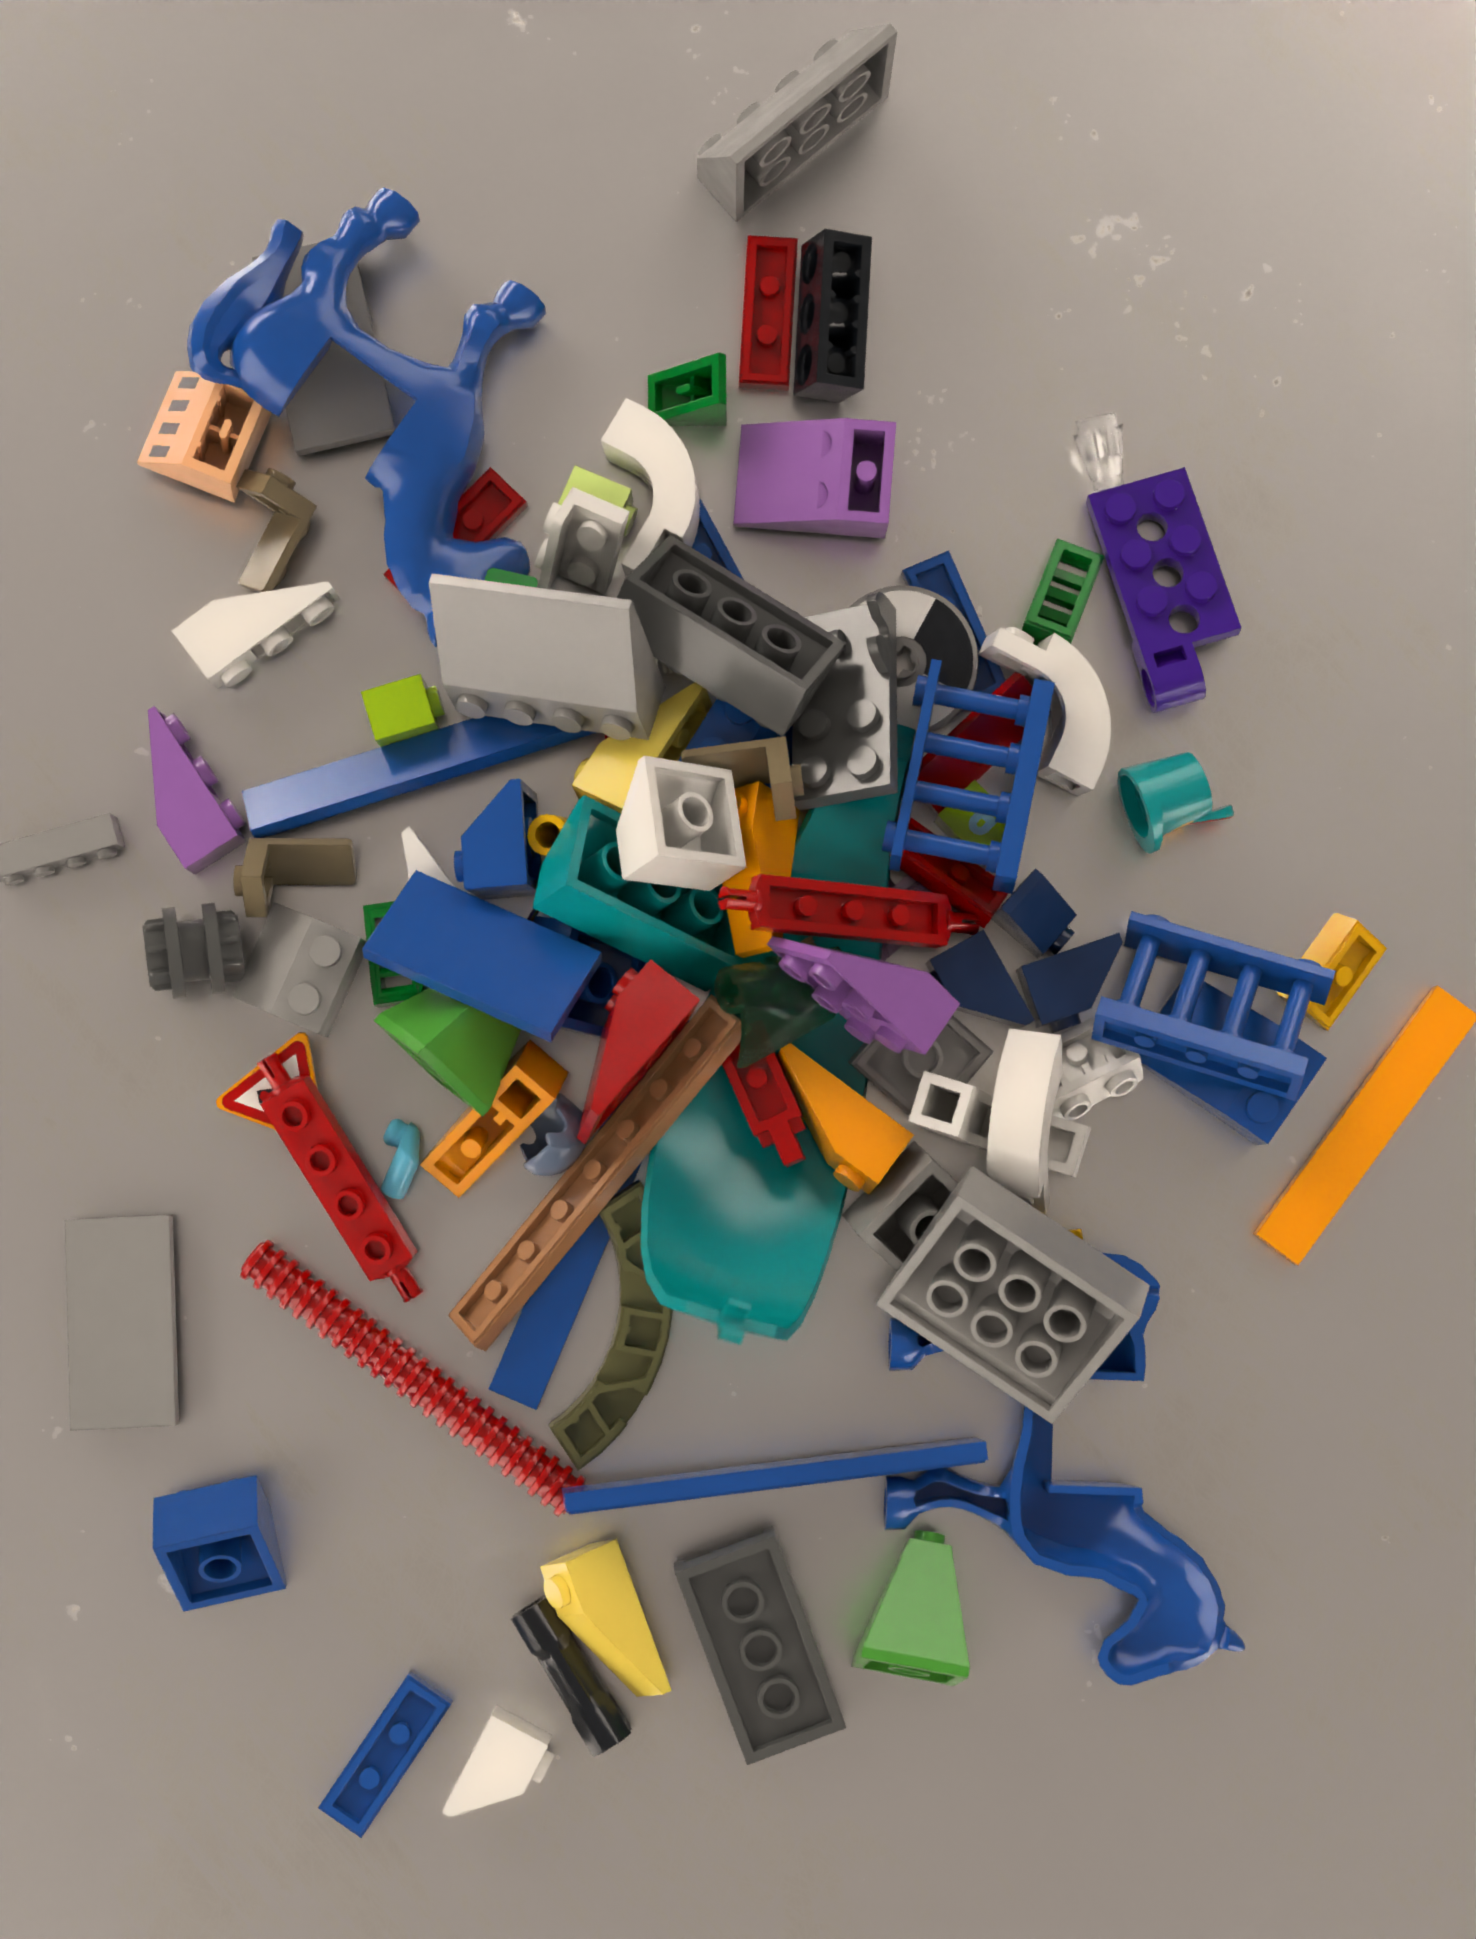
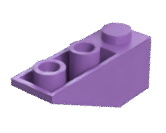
M153 706L148 709L157 826L183 867L196 875L247 842L239 830L246 822L229 798L221 802L212 785L217 783L218 779L202 756L194 760L184 743L189 741L191 737L174 713L166 717L164 713Z

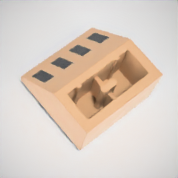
M176 371L137 463L139 466L235 502L240 490L236 486L244 470L249 469L272 413L253 400L242 388L202 379L196 372Z

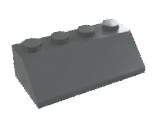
M672 535L668 536L625 578L617 596L619 599L632 600L655 658L665 663L670 670L686 676L707 689L715 698L731 704L752 717L760 726L771 729L782 737L804 712L846 645L844 641Z

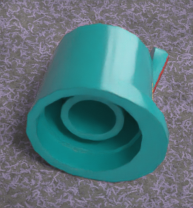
M1185 752L1121 768L1118 771V791L1123 810L1138 844L1149 854L1160 849L1163 836L1184 826L1230 819L1234 816L1232 805L1212 810V794L1208 780L1199 761L1192 753Z

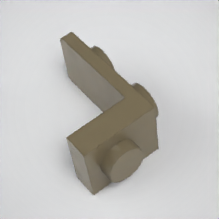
M268 468L266 474L245 469L236 486L274 512L238 582L246 589L258 593L274 590L284 579L287 572V563L298 542L308 533L311 524L310 519L317 505L293 490L296 484L294 480L272 468Z
M786 736L687 749L681 752L682 762L732 770L734 788L758 781L763 784L771 783L775 821L797 818L794 797L804 796L800 764L790 765Z
M249 838L243 865L235 866L233 876L235 896H243L246 917H267L274 885H354L356 881V866L353 841L348 838Z

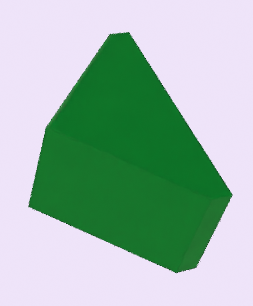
M718 352L648 375V409L656 413L670 426H727L726 354Z

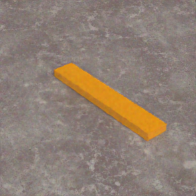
M1438 985L1433 986L1256 1228L1253 1235L1292 1264L1299 1265L1474 1025L1476 1013Z

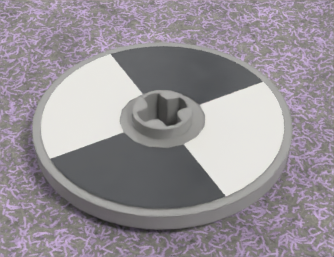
M906 585L889 586L868 593L850 607L867 604L866 598L869 594L881 592L886 595L896 608V655L900 656L905 649L911 651L910 660L915 665L911 672L903 669L897 676V724L913 728L917 731L921 707L913 706L912 702L918 675L928 676L931 659L941 660L938 684L973 690L978 674V649L967 620L946 598L921 587ZM934 704L928 732L933 733L948 724L959 714L961 709Z

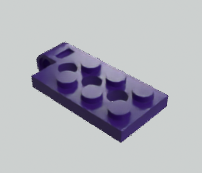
M1185 467L1089 494L1086 505L1133 639L1131 649L1149 707L1154 713L1205 699V680L1195 648L1237 636L1242 627ZM1153 520L1162 525L1165 535L1159 540L1149 541L1140 536L1137 526L1143 521ZM1160 566H1171L1179 572L1181 581L1172 587L1162 586L1155 581L1153 571ZM1176 612L1189 613L1196 620L1197 628L1190 633H1179L1171 627L1169 617Z

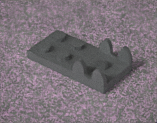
M881 592L869 594L866 598L867 604L805 617L844 641L846 645L804 712L792 725V765L800 764L804 796L794 797L795 806L800 811L898 793L896 608L886 595Z
M773 1526L763 1529V1533L727 1547L689 1561L683 1559L674 1563L676 1578L747 1765L846 1728L843 1715Z

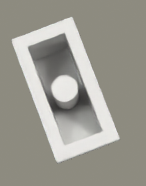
M496 1705L447 1799L442 1813L449 1817H454L522 1795L531 1779L540 1784L555 1755L546 1750L552 1734Z

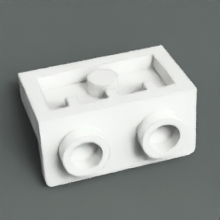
M572 487L562 505L553 503L546 516L543 532L549 534V538H546L542 543L535 561V567L541 569L538 588L549 589L556 576L560 575L579 585L605 594L613 578L630 511Z
M1095 1017L1059 1034L1062 1041L1063 1074L1055 1098L1053 1116L1070 1121L1076 1120L1085 1115L1092 1105L1110 1096L1120 1097L1129 1093L1144 1078L1139 1053L1091 1039Z

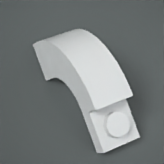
M625 398L601 439L603 450L608 461L640 477L653 492L650 514L621 562L625 577H627L670 535L692 547L700 520V498L693 465L680 437L656 413Z
M1000 627L986 636L978 655L1012 673L1018 672L1024 675L1032 685L1034 678L1055 682L1050 706L1051 712L1049 713L1050 733L1040 757L1037 776L1076 796L1094 790L1105 765L1111 739L1109 704L1102 683L1095 670L1077 648L1056 633L1043 639L1036 646L1033 644L1034 638L1028 633L1014 627H1007L1006 629Z
M1009 1029L999 1063L992 1100L986 1175L1046 1215L1050 1204L1048 1179L1049 1132L1055 1098L1063 1074L1061 1035Z
M924 1071L908 1122L936 1134L987 1151L993 1095L985 1093L973 1085ZM1052 1115L1048 1142V1170L1076 1178L1091 1128L1089 1126Z

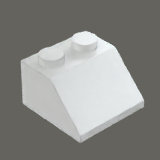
M650 756L640 758L616 828L622 880L711 891L745 869L746 861L732 770Z

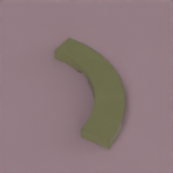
M639 1179L614 1195L599 1213L613 1245L619 1276V1309L610 1347L601 1367L581 1396L563 1414L548 1424L578 1471L600 1455L628 1425L627 1422L636 1412L644 1396H647L662 1364L669 1339L673 1309L660 1305L645 1278L641 1255V1207L644 1186Z

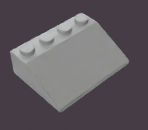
M891 24L851 31L839 42L836 39H831L818 50L813 58L814 62L801 73L797 70L789 73L777 85L775 94L762 105L759 102L750 105L739 116L737 126L724 136L721 134L714 135L701 147L698 153L699 157L697 158V178L736 222L888 97L897 31Z
M440 574L431 575L429 589L442 685L457 712L475 719H480L484 716L504 718L522 726H529L532 723L551 725L569 733H578L581 730L604 733L606 736L616 740H627L630 737L649 740L666 686L632 600Z
M971 1166L933 1218L878 1299L876 1305L1053 1424L1139 1320L1150 1285L974 1166Z

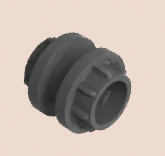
M215 903L201 904L203 919L177 921L175 907L162 908L163 918L147 920L142 925L150 987L155 991L172 990L173 999L186 997V982L210 980L212 994L226 992L225 983L241 981L243 976H245L238 916L233 911L216 912Z

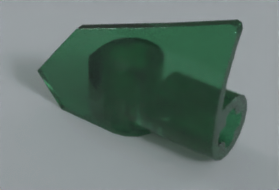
M839 946L829 947L830 949L842 951ZM778 955L764 957L765 960L726 966L721 968L716 974L714 982L715 995L720 1007L726 1013H741V1043L737 1063L738 1068L748 1067L832 1020L837 1014L825 1009L813 999L812 994L815 990L806 981L800 982L783 971L779 966L782 958Z

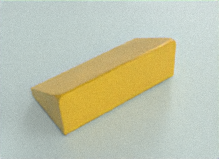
M1334 913L1301 957V959L1313 960L1322 967L1336 971L1325 1005L1309 1001L1305 1014L1307 1018L1327 1031L1387 949L1358 920ZM1277 992L1278 996L1287 1002L1289 995Z

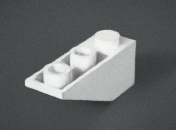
M327 581L216 599L209 602L171 631L205 677L217 689L224 684L227 687H231L245 679L252 671L250 665L266 653L268 656H274L288 647L293 641L292 634L307 623L310 626H314L325 620L334 611L335 607L333 604L340 597Z

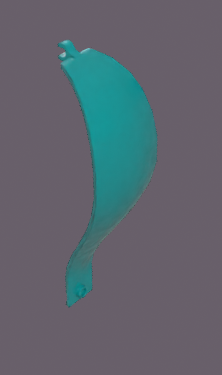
M897 724L898 793L808 810L797 832L791 877L888 888L891 853L882 851L887 821L897 822L916 736L915 729ZM783 933L784 939L798 942L810 937ZM812 936L816 946L881 960L883 943ZM774 951L745 957L741 971L711 989L708 997L712 994L747 1025L759 1019L762 1021L776 1055L785 1042L789 1041L866 1099L868 1080L848 1063L864 1042L852 1036L844 1028L847 1020L843 1016L825 1009L813 999L812 994L815 990L806 981L800 982L781 969L779 962L782 958ZM723 1065L717 1069L650 1151L641 1207V1255L645 1278L660 1305L716 1324L718 1326L717 1339L740 1345L744 1334L750 1333L787 1341L802 1325L814 1301L829 1260L848 1188L841 1184L833 1175L835 1169L826 1163L804 1119L803 1122L806 1129L796 1133V1136L806 1157L805 1160L787 1168L784 1166L775 1144L763 1148L758 1137H754Z

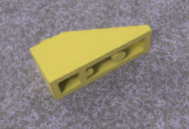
M694 682L661 703L649 740L631 737L627 740H616L608 737L600 742L590 758L584 759L575 772L574 781L571 785L578 799L586 795L622 813L640 758L650 756L674 761L680 759L681 752L686 749L712 707L707 689Z
M617 1539L588 1544L540 1566L545 1580V1596L550 1605L555 1608L558 1618L636 1697L664 1695L671 1691Z

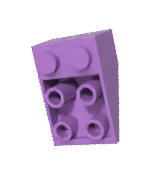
M837 418L741 425L733 527L885 539L889 524L896 422Z
M772 936L767 943L782 958L779 962L781 969L800 982L806 981L815 990L812 994L813 999L825 1009L843 1016L847 1020L844 1028L852 1036L867 1044H870L872 1040H877L896 1053H901L903 1049L925 1055L960 1005L929 972Z

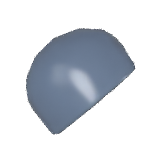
M558 1093L556 1099L531 1124L536 1134L534 1143H522L520 1145L526 1160L523 1166L533 1175L552 1176L561 1174L573 1166L584 1150L585 1145L577 1139L583 1112L563 1094Z

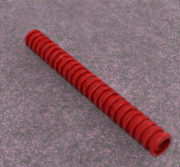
M266 1240L253 1250L241 1267L240 1277L243 1280H248L249 1278L254 1280L253 1287L260 1290L264 1288L267 1290V1298L272 1300L276 1297L280 1300V1308L285 1310L289 1307L293 1310L292 1317L295 1319L303 1317L307 1320L305 1326L308 1329H312L315 1326L320 1330L318 1333L320 1338L325 1339L328 1336L333 1340L331 1343L333 1348L337 1349L341 1346L346 1350L344 1353L345 1357L348 1359L353 1356L359 1360L357 1366L361 1369L368 1366L372 1370L370 1375L373 1378L381 1376L385 1379L383 1385L386 1388H390L393 1385L398 1389L396 1393L398 1397L402 1398L405 1395L411 1399L410 1406L413 1408L418 1405L424 1409L422 1415L426 1418L430 1415L434 1416L437 1419L435 1425L439 1428L443 1425L450 1428L448 1434L454 1438L457 1434L462 1437L463 1441L461 1444L466 1448L470 1444L476 1448L475 1455L481 1457L484 1454L489 1458L488 1465L494 1467L496 1464L503 1468L501 1474L504 1477L511 1474L516 1478L514 1481L516 1486L520 1487L522 1484L529 1488L527 1494L531 1497L535 1494L542 1498L540 1504L544 1507L548 1504L552 1505L555 1508L553 1514L557 1517L566 1513L563 1505L562 1488L586 1485V1478L583 1475H580L578 1478L571 1474L573 1468L570 1465L563 1468L558 1464L560 1461L558 1456L554 1455L550 1458L545 1454L547 1451L546 1447L543 1445L539 1449L532 1444L534 1438L528 1435L525 1439L519 1434L521 1429L518 1426H514L512 1429L506 1425L508 1421L506 1417L501 1416L498 1419L494 1416L495 1409L488 1406L487 1409L480 1405L481 1398L478 1396L474 1397V1399L470 1398L467 1395L469 1389L465 1386L461 1389L457 1388L454 1385L456 1380L450 1376L448 1379H445L441 1376L443 1372L441 1368L436 1367L433 1370L429 1367L430 1360L423 1357L421 1360L415 1356L416 1349L410 1347L408 1350L402 1346L404 1340L400 1337L395 1340L389 1336L391 1331L386 1327L382 1330L376 1327L378 1321L374 1318L369 1320L364 1318L365 1311L361 1308H358L356 1311L350 1307L351 1300L345 1298L343 1301L337 1297L339 1291L335 1288L328 1291L325 1288L326 1282L323 1279L315 1281L311 1278L313 1275L311 1270L306 1269L302 1271L299 1269V1261L293 1259L291 1262L287 1260L286 1251L283 1249L278 1252L273 1249L274 1242Z

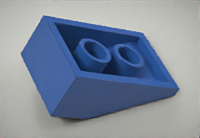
M1181 981L1159 1011L1160 1014H1171ZM1204 981L1191 1022L1216 1031L1222 1030L1232 997ZM1251 1009L1242 1037L1266 1046H1273L1279 1025ZM1298 1038L1294 1052L1296 1055L1309 1058L1297 1099L1293 1101L1139 1054L1143 1067L1255 1145L1269 1144L1327 1059Z

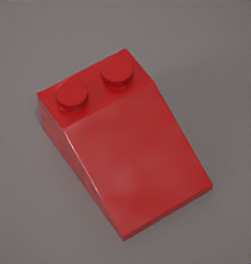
M651 959L639 973L631 967L622 976L612 990L614 995L605 1006V1009L610 1014L602 1029L577 1134V1139L584 1145L681 1032L700 1001L698 997Z

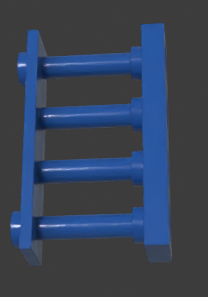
M931 659L928 676L918 675L912 705L921 707L898 822L887 821L882 851L891 853L889 870L898 872L900 871L904 850L986 866V872L995 873L992 890L1013 894L1055 682L1034 678L1030 696L1020 694L1019 699L938 684L942 661ZM934 704L1015 720L1014 725L1024 727L1021 744L1011 743L1009 748L928 732ZM924 752L1005 768L1006 774L1015 775L1011 793L1001 791L1000 796L919 781ZM917 801L996 817L995 822L1005 824L1002 841L991 840V844L986 845L909 830L913 803Z
M1131 911L1124 946L1136 949V953L1120 999L1113 1000L1101 997L1095 1014L1091 1039L1296 1101L1309 1058L1296 1055L1294 1052L1309 1001L1325 1005L1336 971L1322 967L1313 960H1297L1174 924L1159 915H1144ZM1157 956L1187 965L1170 1015H1163L1140 1007ZM1207 971L1238 980L1222 1030L1219 1031L1191 1022ZM1258 986L1289 995L1273 1046H1266L1242 1037Z

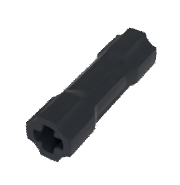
M541 1596L515 1613L511 1618L513 1624L531 1654L537 1657L571 1714L572 1723L592 1756L604 1753L630 1735L632 1728L613 1696L605 1690L572 1635V1631L558 1618L555 1608L550 1605L546 1596Z

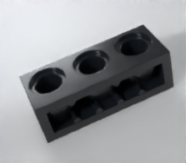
M823 229L801 245L794 396L842 402L864 390L872 237Z

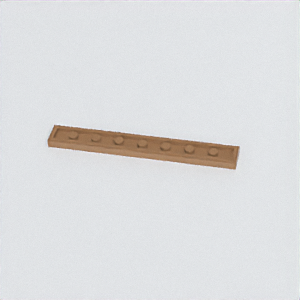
M712 994L708 997L585 1147L573 1166L567 1169L448 1314L450 1319L476 1348L487 1351L751 1028Z

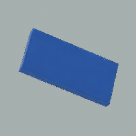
M417 870L362 948L365 959L550 1043L602 962V952Z

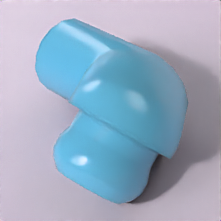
M394 1119L388 1125L383 1139L386 1145L394 1146L397 1150L380 1189L391 1198L403 1199L419 1165L420 1131L412 1122L408 1125L401 1119Z

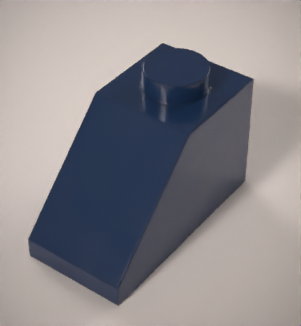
M1035 868L994 914L992 920L1038 959L1047 950L1054 955L1057 954L1069 941L1075 931L1068 925L1077 914L1046 877Z
M984 930L927 961L926 966L930 971L929 973L960 1003L956 1009L957 1011L1016 1028H1022L1035 1021Z
M1120 933L1023 965L1016 970L1030 1013L1035 1020L1036 1028L1049 1024L1051 1032L1055 1033L1081 1024L1079 1013L1092 1008L1123 943Z

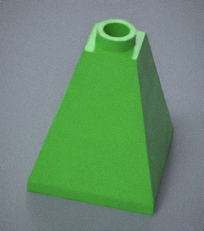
M431 988L381 1012L374 1020L440 1085L482 1117L491 1108L500 1085V1080L504 1075L521 1029Z
M915 1530L913 1538H909L904 1544L853 1655L851 1667L950 1686H956L968 1678L970 1665L952 1546L944 1544V1535L930 1531Z

